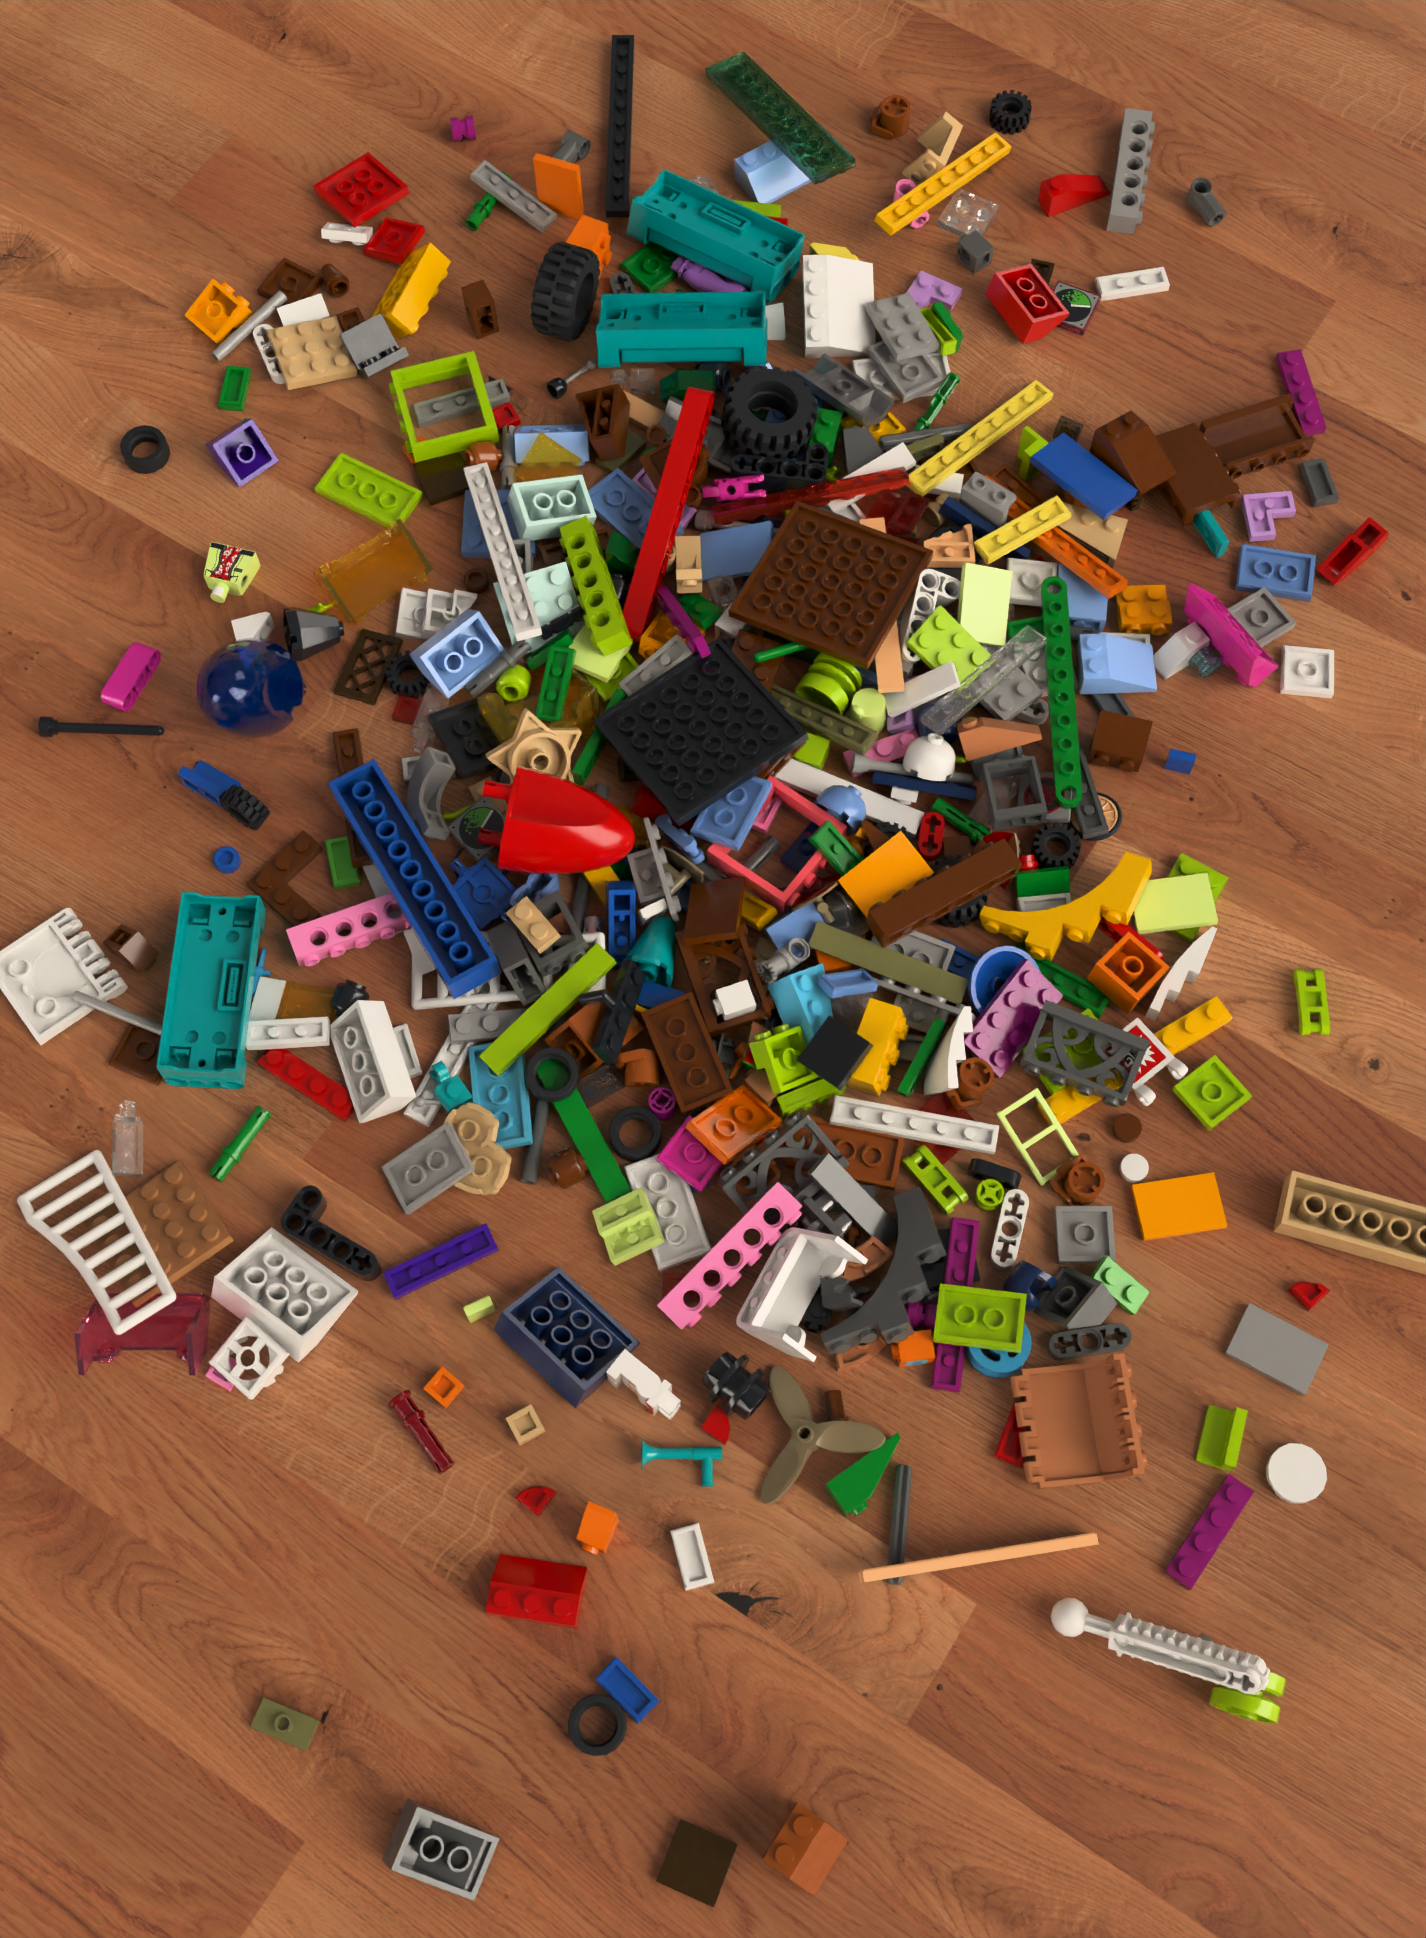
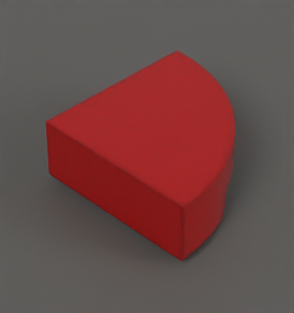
M1299 1282L1288 1289L1307 1311L1330 1292L1324 1285L1312 1282Z
M716 1404L702 1425L701 1430L723 1445H726L730 1434L729 1419L723 1414V1408Z
M536 1486L521 1491L515 1499L539 1517L557 1492L549 1487Z

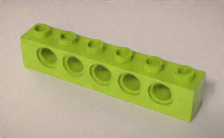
M584 516L560 527L562 538L559 541L564 552L568 554L565 560L570 571L574 573L571 579L576 590L580 592L577 599L581 608L586 611L583 618L587 627L592 630L593 634L589 635L594 648H599L604 656H607L632 645L633 643L594 526L588 517Z

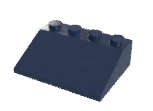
M557 1267L503 1310L494 1328V1331L574 1408L578 1407L607 1379V1370L624 1349L632 1353L640 1344L633 1335L560 1267Z

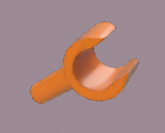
M742 1042L734 1050L739 1059L730 1072L729 1079L731 1080L735 1079L738 1071L744 1064L743 1058L747 1045L745 1042Z

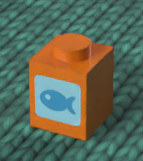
M931 1329L914 1331L915 1334L908 1336L906 1340L891 1343L892 1359L898 1360V1367L933 1364L935 1352Z

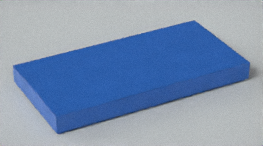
M1062 433L1031 456L1030 463L1102 520L1108 518L1137 494L1138 490L1065 433Z

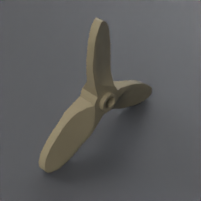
M779 1366L773 1367L769 1376L771 1392L781 1416L792 1429V1438L770 1468L761 1490V1500L765 1505H771L783 1497L800 1475L812 1452L819 1448L835 1453H862L878 1449L884 1444L886 1437L876 1427L854 1421L814 1423L810 1404L798 1382L784 1368Z

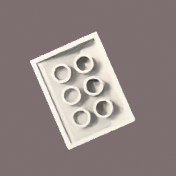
M827 254L803 255L802 283L805 358H820L823 354H827L830 357L868 356L866 353L867 347L876 344L875 325L865 310L867 303L874 301L873 263Z
M271 1227L214 1277L211 1297L241 1320L249 1317L288 1351L291 1358L299 1363L317 1346L357 1296L358 1290Z

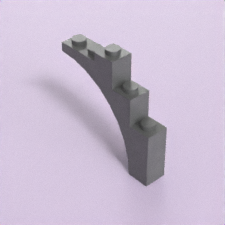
M920 1186L893 1196L898 1214L897 1245L887 1275L876 1292L849 1318L820 1333L830 1355L845 1353L851 1347L861 1343L873 1342L881 1335H883L887 1344H890L892 1342H902L908 1336L915 1334L904 1304L918 1302L924 1296L931 1294L920 1265L936 1262L940 1257L947 1255Z

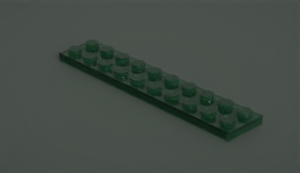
M745 52L705 68L706 77L815 185L856 167L855 158Z

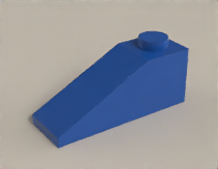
M632 880L606 881L608 954L617 962L614 967H621L622 961L635 945L636 889Z

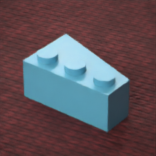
M823 963L788 975L767 985L783 1024L788 1023L789 1028L800 1025L807 1045L829 1015L833 1017L830 997L817 984L819 975L825 974Z

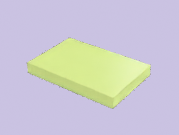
M964 563L962 564L957 622L979 644L1004 647L1012 571Z
M1208 873L1148 880L1133 912L1136 931L1139 934L1217 925L1218 917Z

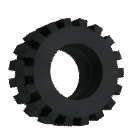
M947 855L944 861L941 858L937 859L935 866L932 864L929 866L934 873L928 879L937 875L941 868L947 865L952 867L959 863L963 855H957L956 858H952V855ZM989 891L934 920V922L937 923L940 920L942 921L941 926L947 927V924H952L953 928H958L960 923L964 927L968 926L970 920L975 922L979 918L983 906L986 905Z

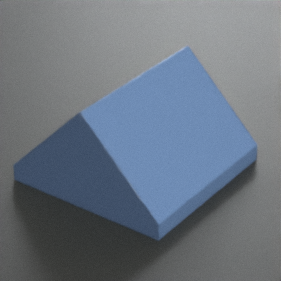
M812 902L795 911L789 910L767 924L762 931L777 950L794 938H801L809 944L817 921L825 922ZM791 945L792 954L800 957V949L795 945Z

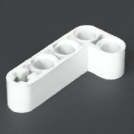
M925 569L921 572L916 587L904 606L898 637L901 659L913 665L920 660L905 644L914 633L911 626L917 630L934 611L935 605L945 607L957 600L961 584L958 579L933 569ZM922 580H924L927 583L928 588L924 586ZM945 588L950 592V596L946 593ZM917 603L921 605L922 611L917 607Z

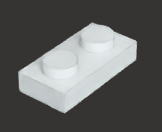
M327 222L321 229V235L323 239H329L333 243L352 241L354 245H364L373 236V227L357 226L354 228L349 224Z

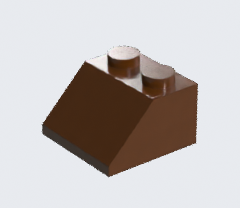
M1101 710L1093 733L1087 761L1094 762L1098 766L1116 767L1125 772H1138L1143 761L1153 721Z

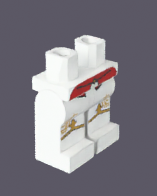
M624 1349L606 1372L608 1382L616 1388L621 1383L625 1384L637 1394L638 1400L641 1404L647 1406V1411L653 1416L659 1411L671 1420L681 1407V1400L672 1394V1384L665 1379L661 1383L660 1378L626 1349Z

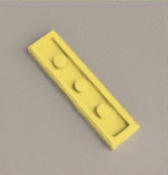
M1055 496L976 540L974 548L988 565L1070 519L1071 513L1061 499Z

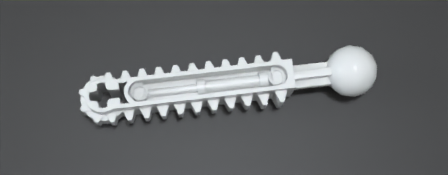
M1065 1597L1053 1606L1051 1612L1052 1625L1059 1633L1067 1637H1076L1086 1631L1108 1638V1649L1115 1650L1119 1657L1124 1653L1132 1658L1136 1657L1143 1661L1152 1662L1155 1665H1161L1168 1669L1171 1668L1180 1673L1183 1672L1193 1677L1202 1678L1205 1681L1208 1680L1218 1685L1227 1686L1230 1689L1239 1690L1245 1694L1255 1695L1256 1692L1265 1690L1269 1682L1268 1674L1270 1669L1266 1667L1264 1660L1257 1655L1248 1652L1244 1653L1238 1651V1649H1231L1225 1645H1218L1212 1641L1189 1636L1187 1633L1183 1634L1174 1629L1170 1630L1164 1626H1157L1151 1622L1148 1623L1141 1621V1619L1132 1618L1129 1612L1126 1615L1119 1614L1115 1622L1089 1614L1085 1605L1076 1598Z

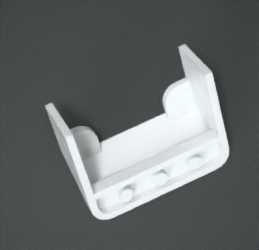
M795 1227L787 1229L779 1238L738 1313L737 1326L787 1355L814 1362L816 1356L804 1348L806 1334L803 1329L798 1327V1324L821 1283L820 1278L827 1277L833 1279L840 1276L845 1270L847 1261L866 1264L868 1259L836 1235Z

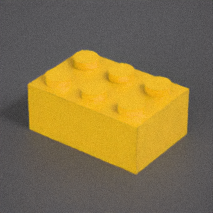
M873 998L869 999L857 1034L869 1041L873 1047L847 1082L849 1088L879 1098L882 1090H887L891 1076L888 1075L891 1065H896L900 1055V1050H897L900 1040L904 1041L909 1030V1025H907L901 1007Z

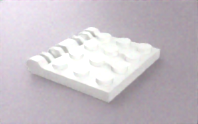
M71 908L63 909L0 951V989L40 1045H43L94 1010L73 1001L72 997L75 991H80L106 1002L109 999L118 997L128 988L115 969L97 979L94 978V975H99L106 970L111 962L108 958H104L105 954L95 940L91 939L92 937L89 932L83 931L69 940L66 939V937L72 936L81 930L83 926Z

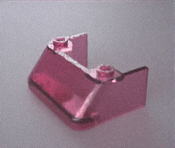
M110 1293L108 1295L112 1299L120 1293ZM157 1293L137 1308L131 1300L116 1309L121 1320L157 1299L162 1293ZM176 1293V1300L121 1335L114 1333L103 1309L96 1299L74 1333L79 1375H85L93 1361L103 1364L114 1361L121 1354L122 1350H176L177 1358L188 1363L189 1375H196L206 1355L210 1316L209 1296L202 1293Z

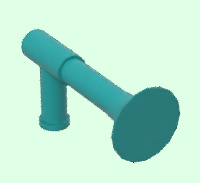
M641 1438V1469L647 1462L658 1459L702 1460L701 1487H713V1460H722V1447L660 1448L646 1444L643 1438Z

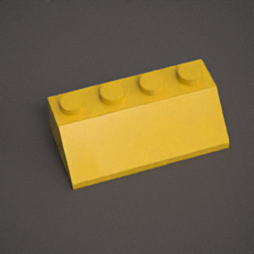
M431 242L411 252L403 265L400 264L371 318L382 314L393 337L402 338L408 334L413 335L419 327L418 321L429 309V301L438 293L439 289L437 287L439 283L447 276V268L451 261Z

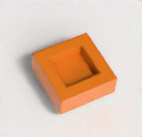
M442 1366L423 1389L446 1409L465 1386Z

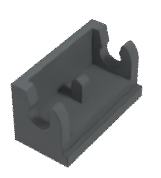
M827 1277L820 1278L822 1306L846 1316L853 1315L865 1304L860 1301L862 1294L872 1292L867 1287L852 1288L847 1286L846 1284L849 1283V1280L842 1277L833 1279Z

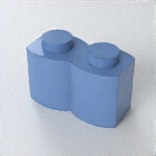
M531 873L527 883L513 893L510 899V907L515 906L526 896L534 903L557 890L560 891L558 875Z

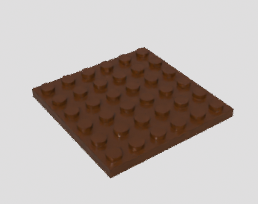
M796 501L729 608V617L868 670L915 589L921 572L927 568L933 558V550Z

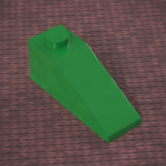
M898 1432L887 1439L881 1447L872 1450L826 1483L825 1489L845 1517L851 1513L856 1517L869 1507L866 1502L870 1500L900 1441L901 1436Z

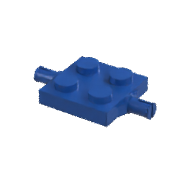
M485 856L476 865L468 869L458 858L454 859V862L460 869L451 862L450 867L459 875L453 888L473 921L483 931L500 918L504 922L508 921L509 917L506 915V912L510 909V899L517 889Z

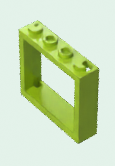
M474 351L390 371L393 383H388L391 395L397 396L398 400L393 401L397 415L402 414L403 419L399 420L403 435H408L409 439L404 441L408 454L413 453L415 463L464 451L473 442L488 440L493 443L500 442L497 425ZM470 374L485 426L417 442L403 390Z

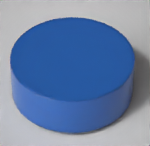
M224 846L214 853L213 862L218 871L229 874L235 872L240 867L241 857L235 848Z

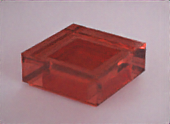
M399 695L392 714L393 721L418 726L425 706L424 700Z

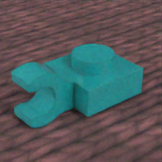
M442 1061L432 1066L433 1070L429 1074L438 1085L434 1088L433 1093L447 1113L471 1101L473 1096L458 1075L450 1078L448 1069Z

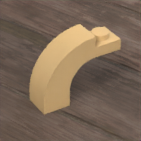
M676 536L677 594L702 593L700 536Z

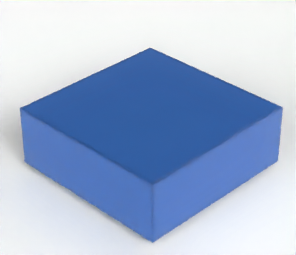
M1170 749L1164 769L1190 774L1196 755Z

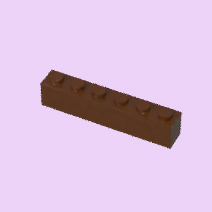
M1005 839L996 843L991 841L980 852L974 855L969 853L962 857L956 865L952 867L947 865L941 868L937 875L932 878H922L913 888L907 891L903 889L895 893L891 900L885 903L878 902L869 909L866 924L881 946L885 948L1017 876L1022 863Z

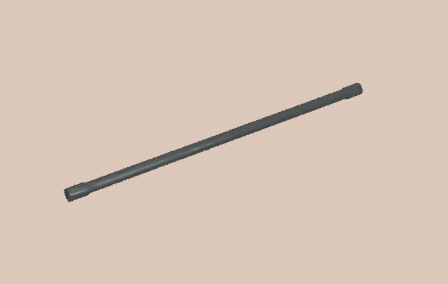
M596 784L594 786V793L608 801L610 788L604 784ZM579 873L572 916L582 933L590 885L583 874ZM569 926L568 935H572L573 932ZM568 964L562 967L560 978L568 971ZM567 1012L550 1027L549 1035L565 1023ZM537 1098L532 1123L533 1144L528 1145L520 1182L529 1185L537 1184L541 1163L540 1155L550 1102L542 1101Z

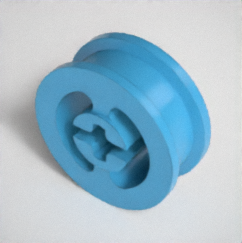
M1024 1323L1021 1353H1017L1013 1358L1008 1356L1007 1351L991 1349L986 1351V1355L989 1357L987 1358L980 1348L965 1346L966 1355L971 1365L981 1374L992 1378L1008 1377L1016 1373L1028 1358L1032 1345L1031 1335L1027 1325Z

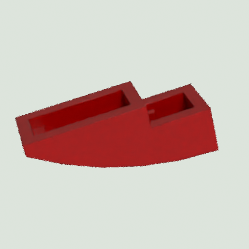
M1368 517L1354 533L1351 532L1319 565L1316 571L1333 586H1336L1366 561L1388 539V531Z

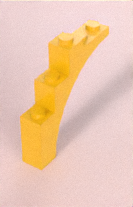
M1126 851L1112 873L1086 895L1065 905L1030 912L1004 911L983 906L980 912L981 925L991 933L997 934L999 932L1008 935L1010 939L1016 942L1025 941L1026 952L1034 959L1052 961L1064 935H1067L1069 939L1075 942L1084 941L1090 943L1101 917H1104L1113 924L1122 923L1127 925L1152 873L1151 859Z

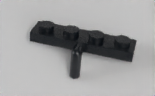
M632 959L622 961L611 994L607 990L602 989L579 995L581 1004L602 1001L606 1005L591 1048L606 1064H613L617 1061L646 978V974Z

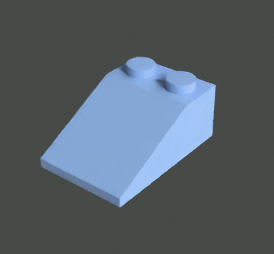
M1106 633L1079 635L1075 651L1080 694L1157 691L1152 645Z

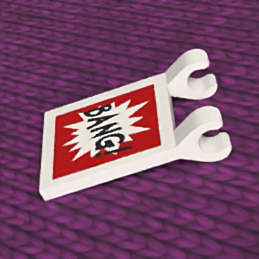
M1137 1017L1122 1030L1150 1041L1131 1088L1143 1106H1149L1156 1095L1150 1088L1144 1085L1146 1081L1165 1066L1176 1080H1181L1188 1072V1068L1184 1063L1175 1058ZM1108 1043L1103 1044L1101 1050L1108 1057H1111L1112 1055L1106 1051H1110L1112 1046ZM1131 1052L1119 1063L1128 1073L1136 1054ZM1113 1068V1070H1114V1071L1120 1076V1078L1123 1080L1121 1074H1120L1116 1069Z

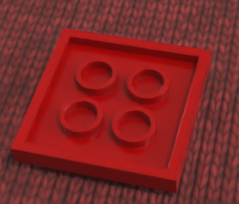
M369 152L313 185L315 193L354 228L410 194L408 186Z

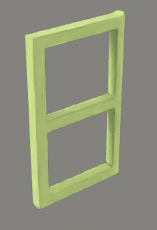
M1035 1088L1002 1111L996 1113L1040 1186L1049 1181L1057 1173L1056 1169L1060 1166L1042 1177L1025 1150L1026 1148L1056 1130L1072 1156L1070 1160L1079 1155L1038 1088ZM1035 1096L1050 1120L1051 1125L1024 1143H1021L1005 1115Z

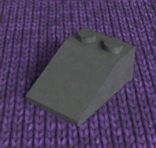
M408 1798L382 1861L395 1872L474 1901L500 1838L435 1808Z

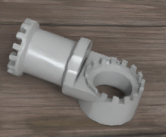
M801 938L790 940L777 949L770 959L759 962L757 964V973H760L759 976H762V980H765V982L768 981V984L774 983L777 980V976L783 972H789L809 957L810 947L808 943ZM791 945H795L800 949V958L792 954Z

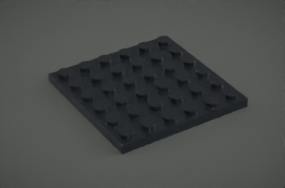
M719 637L707 644L711 652L710 655L701 658L698 652H695L592 720L594 727L678 826H681L809 740L805 730Z

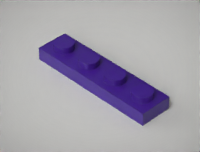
M485 1223L383 1272L393 1297L397 1300L499 1250Z

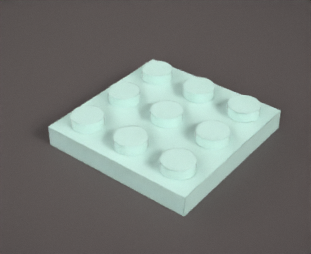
M566 562L524 574L540 627L545 624L549 625L550 621L567 612L569 614L571 610L579 607ZM495 582L493 586L511 644L513 645L517 639L499 582ZM584 620L578 623L574 622V625L568 628L574 638L584 626ZM554 633L552 637L543 640L541 636L525 639V642H528L532 647L527 653L535 651L558 634Z

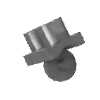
M825 1192L814 1199L810 1196L803 1201L805 1206L802 1209L807 1216L801 1221L807 1228L806 1230L822 1231L826 1234L836 1235L843 1240L844 1234L851 1227V1219L844 1212H840L833 1219L826 1214L834 1207V1202Z

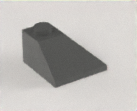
M1063 1266L1054 1277L1057 1280L1054 1288L1051 1291L1043 1290L1037 1298L1040 1305L1032 1312L1068 1329L1101 1325L1118 1303L1101 1281Z

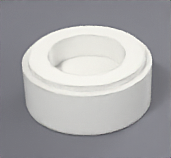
M1129 1154L1120 1163L1119 1171L1122 1178L1127 1182L1138 1183L1148 1174L1149 1165L1143 1156Z

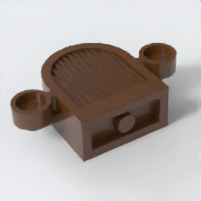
M653 425L647 431V439L656 448L639 457V460L656 491H658L672 439L667 441L668 436L664 427ZM705 444L701 447L685 505L690 508L698 506L702 501L699 487L707 477V459L711 457Z

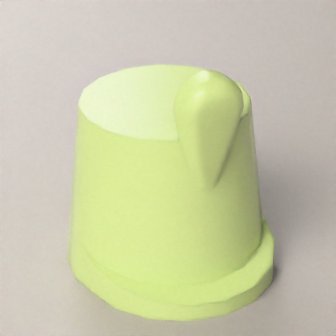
M874 688L859 690L854 695L845 717L873 729L879 734L885 727L887 719L884 696Z

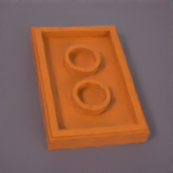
M536 153L533 158L538 200L556 214L579 220L582 214L584 215L580 166Z
M744 1084L733 1090L734 1094L720 1099L691 1119L685 1127L724 1165L762 1139L769 1131L780 1126L782 1121Z

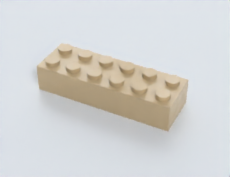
M1293 1170L1284 1179L1273 1232L1426 1275V1207Z

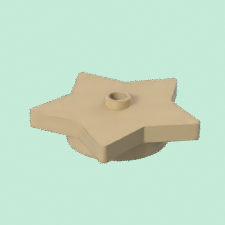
M525 708L513 737L486 753V757L509 775L510 782H513L517 766L535 769L574 782L570 767L571 755L582 732L579 728H548Z

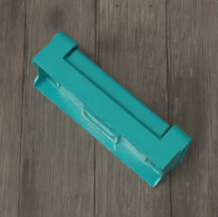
M666 169L658 175L656 182L641 197L637 195L632 200L629 223L626 230L627 236L644 244L651 241L750 288L751 292L765 291L766 302L772 303L796 275L805 239V234Z
M765 291L601 294V310L599 323L596 328L598 367L621 368V362L742 361V355L744 357V366H766L767 318Z
M195 892L181 893L156 1067L164 1078L165 1083L169 1085L220 1089L244 1088L247 1061L244 1055L259 937L264 934L267 911L260 896L222 897L203 896Z

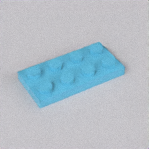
M492 1043L469 1047L473 1103L486 1107L499 1120L496 1143L504 1149L533 1144L525 1052L498 1077L479 1057Z

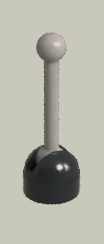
M590 359L586 366L565 380L554 378L547 382L546 386L550 395L554 399L562 397L567 391V384L588 369H594L596 361Z

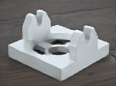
M245 1317L208 1363L248 1399L253 1400L263 1387H268L276 1381L274 1379L276 1375L282 1374L284 1366L281 1364L290 1353L253 1320ZM248 1336L258 1338L251 1347L240 1345V1343L248 1340ZM265 1344L270 1354L268 1368L259 1361V1352ZM250 1349L255 1354V1361L251 1366L246 1367L241 1362V1355L245 1350ZM236 1353L237 1365L231 1370L229 1357ZM245 1369H254L260 1375V1377L252 1380H242L239 1378Z

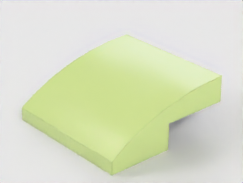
M585 623L574 638V643L569 646V648L576 650L573 668L607 683L619 669L620 660L630 650L632 645L604 656L599 648H594L589 635L593 634L592 630Z
M642 1187L592 1211L598 1232L604 1238L610 1261L615 1266L665 1242L652 1206Z

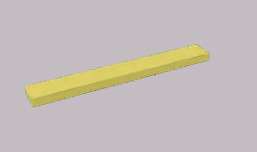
M1033 381L907 475L903 483L922 498L1052 400L1053 393L1039 381Z

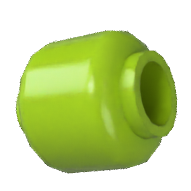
M516 664L513 668L509 667L498 677L496 690L504 700L519 702L529 692L531 675L525 667Z

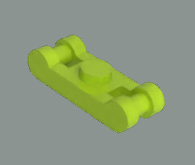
M1314 968L1312 971L1294 969L1293 982L1296 987L1299 1034L1310 1035V1033L1318 1032L1319 1035H1329L1330 1020L1323 969ZM1306 982H1313L1314 986H1306ZM1310 1015H1318V1022H1311Z
M921 1144L915 1149L916 1152L912 1156L907 1155L903 1158L901 1164L936 1202L942 1213L948 1216L954 1211V1206L958 1203L963 1204L969 1197L924 1144ZM922 1161L928 1164L923 1170L918 1166ZM946 1188L952 1192V1195L947 1199L941 1193Z

